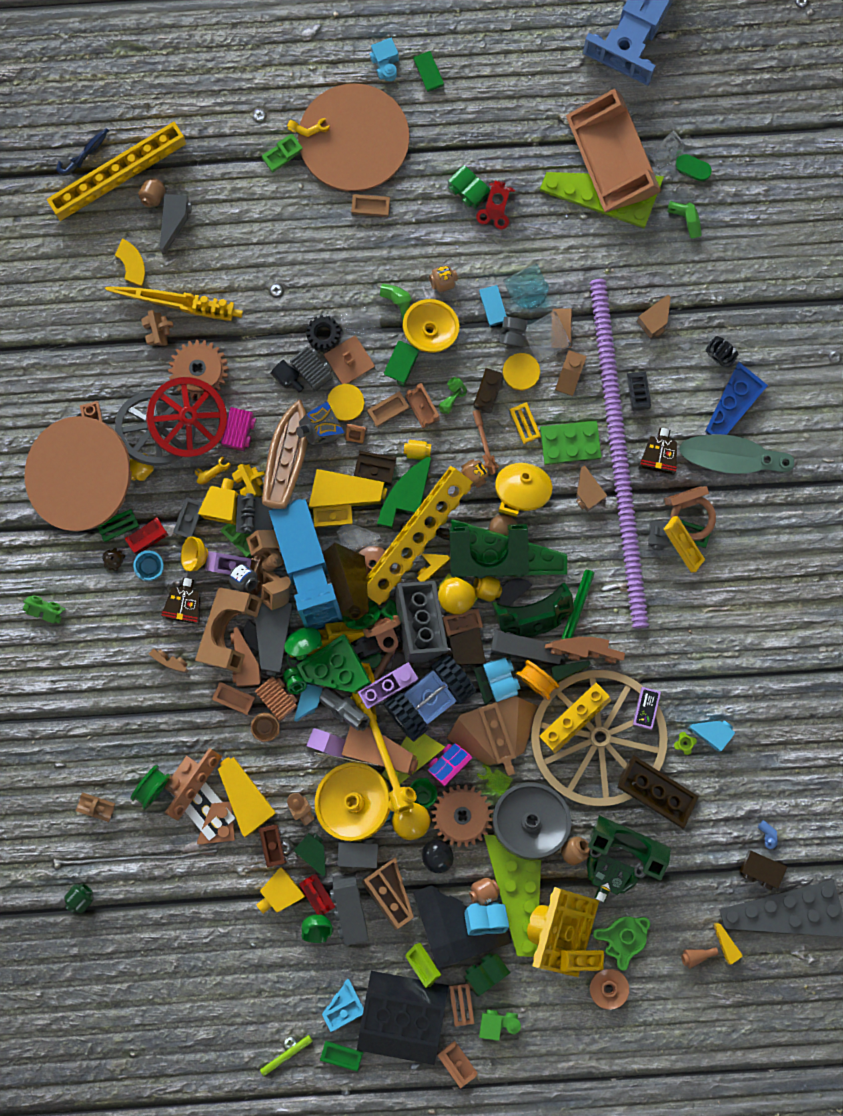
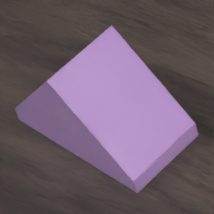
M313 728L307 746L328 755L344 758L342 752L346 740Z

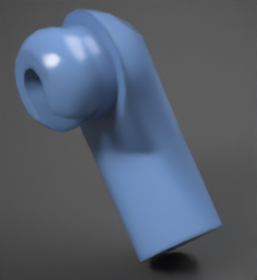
M762 820L757 828L765 833L766 848L774 849L778 844L777 831L766 821Z

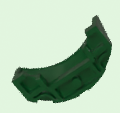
M561 583L552 594L530 605L505 606L496 602L492 603L500 630L504 633L509 632L522 637H533L547 633L561 624L560 621L566 615H571L574 611L573 596L566 583Z

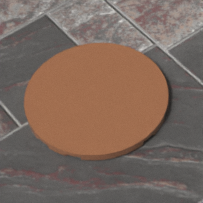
M355 83L333 87L315 98L303 114L300 126L306 129L317 125L321 118H326V122L322 123L321 127L330 125V129L327 132L320 131L309 137L298 133V142L303 148L300 153L309 171L320 182L333 189L345 192H362L374 189L376 186L390 180L398 172L408 153L409 127L406 117L397 102L378 88Z
M68 417L56 421L47 427L33 443L25 465L26 491L36 512L51 525L69 531L93 529L106 523L121 508L131 483L130 456L125 443L118 433L106 423L90 417Z

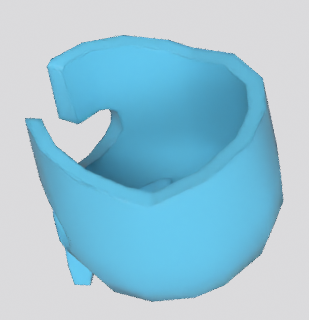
M155 551L139 553L133 563L135 574L144 581L156 580L164 571L163 558Z

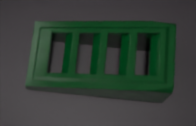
M590 661L552 666V678L559 682L588 668L591 665Z

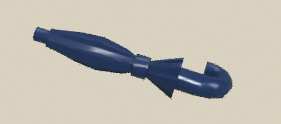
M105 128L87 143L79 156L70 159L72 163L66 169H62L63 164L59 161L56 167L57 172L60 175L67 176L74 172L76 168L81 169L83 160L101 145L109 130Z

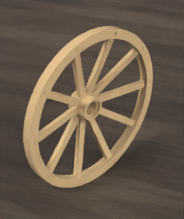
M608 670L584 671L567 677L558 683L560 687L552 691L549 695L551 697L549 701L546 699L542 700L534 717L531 744L533 755L541 774L557 792L581 804L609 806L633 798L627 793L609 797L604 748L609 751L623 769H625L627 763L610 743L657 753L652 767L660 771L666 755L668 738L666 722L659 705L655 715L659 732L658 747L611 737V735L634 726L632 725L633 720L608 730L630 689L632 688L640 695V690L643 686L626 675ZM595 678L610 679L625 684L604 725L602 726L599 712L594 717L596 727L589 721L585 726L590 732L580 730L576 734V736L589 738L588 740L543 759L539 741L540 728L547 729L551 724L541 721L548 705L556 695L569 708L573 703L561 691L576 682L589 679L590 688L596 683ZM597 732H602L605 735L604 742L599 743L595 740ZM592 745L568 788L556 780L546 766L555 760ZM597 748L599 752L603 798H591L573 792Z

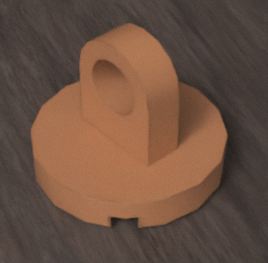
M394 615L392 620H390V617L381 619L370 626L369 630L364 628V636H375L378 645L383 651L392 652L398 646V639L393 628L398 626L401 621L397 615ZM386 637L393 638L394 642L391 647L383 645V640Z

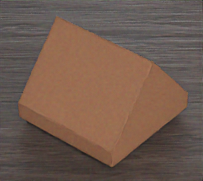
M347 424L345 440L363 444L367 428Z

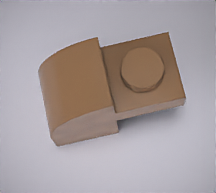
M263 571L261 598L263 599L262 602L271 610L280 608L289 602L291 586L289 577L280 578L273 571Z

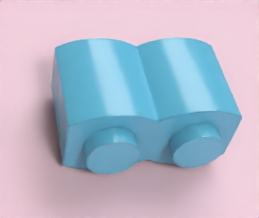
M502 657L483 664L496 702L518 695L517 690L520 689L517 678L513 679L511 671H514L511 660H506V657Z
M492 902L488 906H482L479 903L469 905L464 912L468 935L505 933L509 928L504 904Z

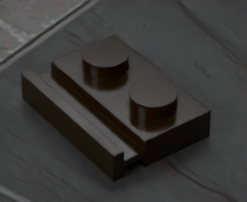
M359 450L354 476L381 481L385 485L391 486L397 458Z

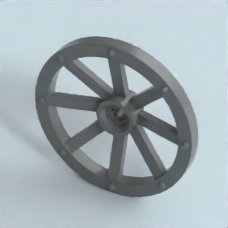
M155 391L143 392L131 397L122 405L116 416L115 431L125 443L130 458L151 466L174 463L182 457L172 454L162 456V448L156 442V457L139 453V450L151 435L147 427L146 414L133 408V406L149 401ZM164 393L183 408V402L171 394ZM156 405L154 409V416H158ZM169 407L162 415H171L176 410ZM127 412L146 422L122 427V422ZM185 413V417L191 419V415ZM164 421L154 423L158 424L156 429L159 435L166 437L170 433L166 428L173 429L179 422ZM192 425V440L194 442L196 427ZM146 430L145 434L133 448L128 444L123 435ZM173 437L170 441L178 449L187 450L186 441L184 445L176 437Z

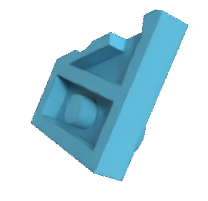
M350 979L344 982V985L336 993L330 1005L322 1013L331 1033L363 1015L364 1007Z

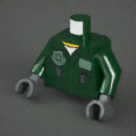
M590 849L589 858L586 863L587 874L591 884L599 887L594 898L605 903L609 892L618 895L632 889L641 877L646 875L639 869L641 863H638L636 868H633Z

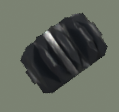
M715 336L705 349L713 360L724 367H729L733 364L739 355L732 344L718 336Z

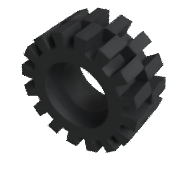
M320 315V318L316 316L313 321L309 322V326L307 325V339L315 350L318 351L319 349L321 352L327 350L328 352L330 348H335L336 344H339L341 333L339 324L335 322L334 318L331 319L327 315L326 317ZM321 327H327L331 331L330 337L326 340H320L316 336L317 330Z

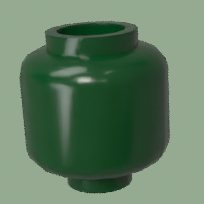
M83 883L73 885L64 896V901L67 904L65 907L71 913L85 912L94 900L93 891Z

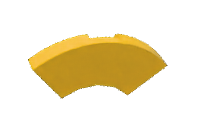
M122 238L115 257L120 259L125 265L126 273L124 279L143 287L146 274L143 259L139 251L130 242Z

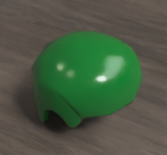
M428 778L414 780L410 785L417 796L414 803L420 804L426 809L430 808L437 799L436 786Z

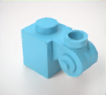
M391 37L371 45V53H369L372 63L377 64L378 69L376 71L379 79L389 82L394 81L397 77L396 66L392 63L399 61V53Z

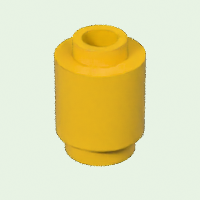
M409 440L408 443L404 444L403 454H406L408 459L423 460L426 457H430L431 444H427L426 441Z

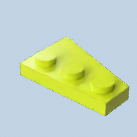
M423 734L414 742L406 736L401 744V747L417 757L418 766L416 771L445 748V746L426 734ZM385 769L382 776L390 781ZM395 771L399 784L410 777V775Z

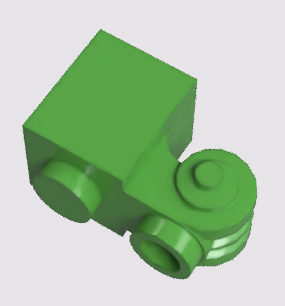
M492 1009L482 1012L479 1038L499 1041L500 1031L503 1027H506L511 1034L518 1033L521 1028L518 1014L506 1012L505 1016L498 1014L499 1011Z

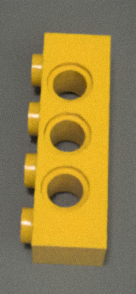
M595 683L539 737L554 754L557 753L611 702L610 696Z

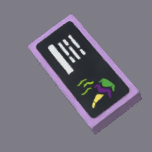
M641 687L632 725L652 730L661 694L660 691Z

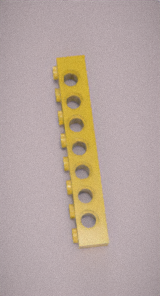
M172 122L46 200L59 221H62L185 146V138L176 123Z
M452 466L448 468L367 575L368 597L380 605L389 598L390 591L393 587L397 586V583L401 582V577L405 571L407 572L411 569L415 558L424 552V546L427 542L436 536V530L440 525L442 526L446 523L449 513L458 507L461 497L470 491L473 482ZM455 486L454 493L449 495V488ZM443 501V507L437 510V504ZM432 517V522L429 525H425L426 518ZM420 532V538L414 541V534ZM409 548L408 554L402 556V550ZM393 563H397V568L394 571H390V566ZM385 578V584L383 586H378V582L381 579Z

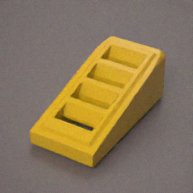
M715 923L714 929L726 962L731 965L743 957L742 953L722 925Z

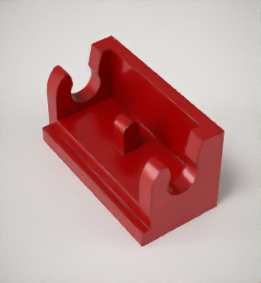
M156 517L147 525L127 536L125 540L137 556L169 534Z

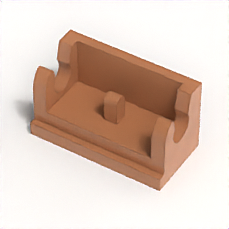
M422 383L418 384L414 390L407 391L405 397L422 429L439 421V414Z
M455 1040L437 1053V1056L460 1089L478 1074Z

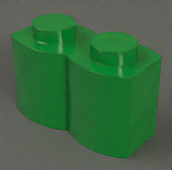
M465 165L448 180L449 190L454 195H460L463 198L462 202L469 208L473 207L476 209L490 194V188Z

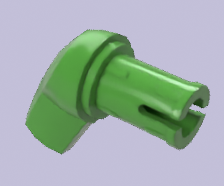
M670 201L667 213L682 215L685 218L691 239L702 236L700 219L695 205L690 202L685 205Z
M382 283L380 296L390 299L394 304L399 305L403 321L412 300L410 294L398 286Z

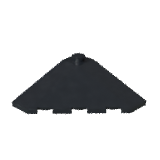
M434 886L413 891L437 969L512 943L508 930L500 934L468 935L464 915L468 906L462 904L463 901L451 895L448 897L442 894Z

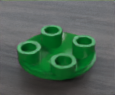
M368 601L369 612L355 621L343 615L342 620L348 628L364 629L377 622L380 617V609L375 601Z
M312 627L301 628L293 632L285 642L284 648L286 653L296 657L298 660L306 658L307 654L322 646L321 634Z

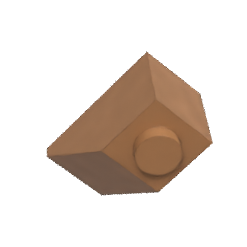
M669 294L638 316L637 323L650 339L654 336L659 337L666 331L664 328L668 322L671 299Z
M568 351L555 388L556 391L573 396L587 356Z
M584 465L580 470L576 503L582 510L585 509L588 512L604 501L607 495Z

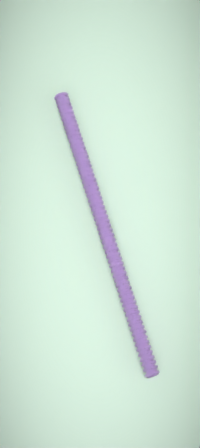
M595 279L589 284L592 286L590 288L592 292L591 297L593 298L592 303H594L592 308L595 309L593 314L595 315L594 320H596L594 324L597 326L595 331H597L596 337H598L596 341L599 343L597 345L599 349L598 354H600L599 360H601L599 365L602 366L600 371H602L601 377H603L601 381L604 383L602 385L604 389L603 394H605L604 400H606L604 405L607 406L605 411L607 412L606 417H608L606 421L609 423L607 428L609 429L608 434L610 437L608 438L611 441L609 445L612 446L610 452H612L611 458H613L611 462L614 464L612 466V469H614L613 475H615L614 481H616L614 486L617 487L615 489L617 493L616 498H618L616 502L619 504L617 510L620 511L618 512V516H620L619 522H621L619 527L622 528L620 533H622L621 539H623V542L621 543L624 545L622 550L625 552L623 554V557H625L624 563H626L624 567L627 569L625 574L628 576L626 577L628 581L627 586L629 587L627 591L630 592L628 598L631 600L629 601V604H631L629 608L632 610L630 615L633 616L631 622H633L632 628L640 629L649 626V623H647L648 617H646L648 613L645 611L647 605L644 604L646 602V599H644L645 593H643L645 589L642 587L644 582L641 580L643 579V575H641L642 569H640L642 565L639 563L641 558L638 556L640 555V552H638L639 546H637L639 541L636 540L638 534H636L637 528H635L636 522H634L636 517L633 516L635 514L633 510L634 505H632L634 501L631 499L633 493L630 492L632 487H630L631 481H629L631 477L628 475L630 473V470H628L629 464H627L628 458H626L628 453L625 452L627 450L625 446L626 441L624 440L626 437L623 434L625 429L622 428L624 423H622L623 417H621L623 413L620 411L622 409V406H620L621 400H619L620 394H618L620 389L617 388L619 383H617L618 377H616L618 373L615 371L617 369L615 365L616 360H614L615 354H613L615 349L612 348L614 343L612 342L613 337H611L613 333L610 331L612 329L610 325L611 320H609L610 314H608L610 309L607 308L609 307V303H607L608 297H606L608 293L605 291L607 289V286H605L606 280Z

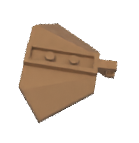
M513 696L460 714L447 739L458 744L466 752L487 766L503 762L507 775H513L515 771L511 759L524 753L538 705Z

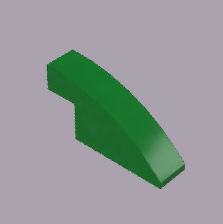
M426 457L409 469L392 488L381 509L377 522L378 527L393 530L396 512L413 515L420 507L430 469V457Z

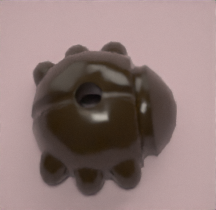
M117 548L107 550L102 555L104 567H108L110 571L112 569L117 571L125 558L122 551H117Z

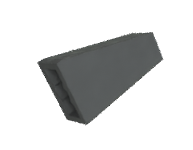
M262 602L258 616L255 617L261 671L265 672L264 675L276 677V674L281 675L285 653L284 645L289 631L292 604L287 603L280 608L271 610Z
M499 631L494 632L490 654L555 666L560 665V662H564L565 654L562 653V656L550 653L551 650L545 648V644L550 642Z

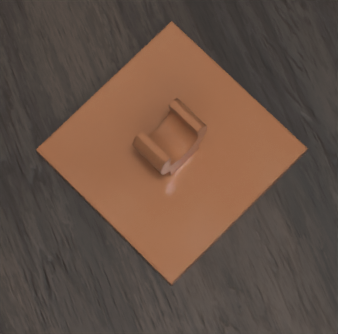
M356 335L323 354L341 384H348L375 367Z

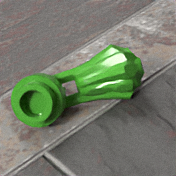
M453 377L448 381V389L454 393L439 404V411L441 413L449 414L457 396L463 397L466 395L467 388L460 378Z

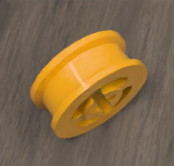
M526 660V666L523 670L516 672L517 677L533 691L549 701L551 699L549 695L554 689H559V684L534 663Z

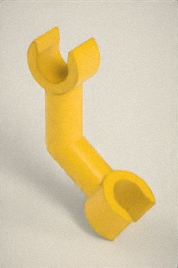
M321 118L317 125L308 129L300 126L293 120H290L287 124L289 131L297 132L306 137L320 131L327 132L330 129V125L321 127V124L326 122V118Z

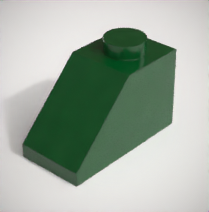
M308 833L294 849V852L324 877L327 874L325 845L322 844L323 839L316 833L313 835Z

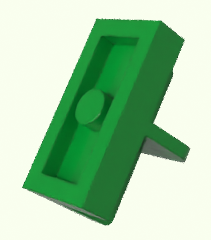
M398 341L386 366L384 375L397 380L398 385L405 387L419 356V349Z

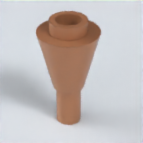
M716 947L708 950H684L681 958L684 966L691 969L707 958L719 955Z

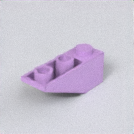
M408 662L358 691V694L367 709L419 680Z

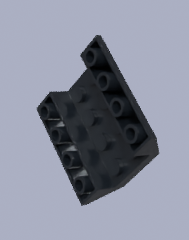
M371 971L356 1050L435 1065L449 985L434 982L432 986L425 988L419 979Z

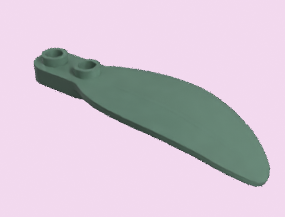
M712 434L696 436L685 440L679 448L681 455L690 462L724 473L744 474L757 472L762 469L788 472L794 467V458L790 454L765 450L753 441L731 435ZM765 456H767V457L769 458V462H768V463H765V462H764V457H765ZM784 459L788 461L787 466L782 464Z

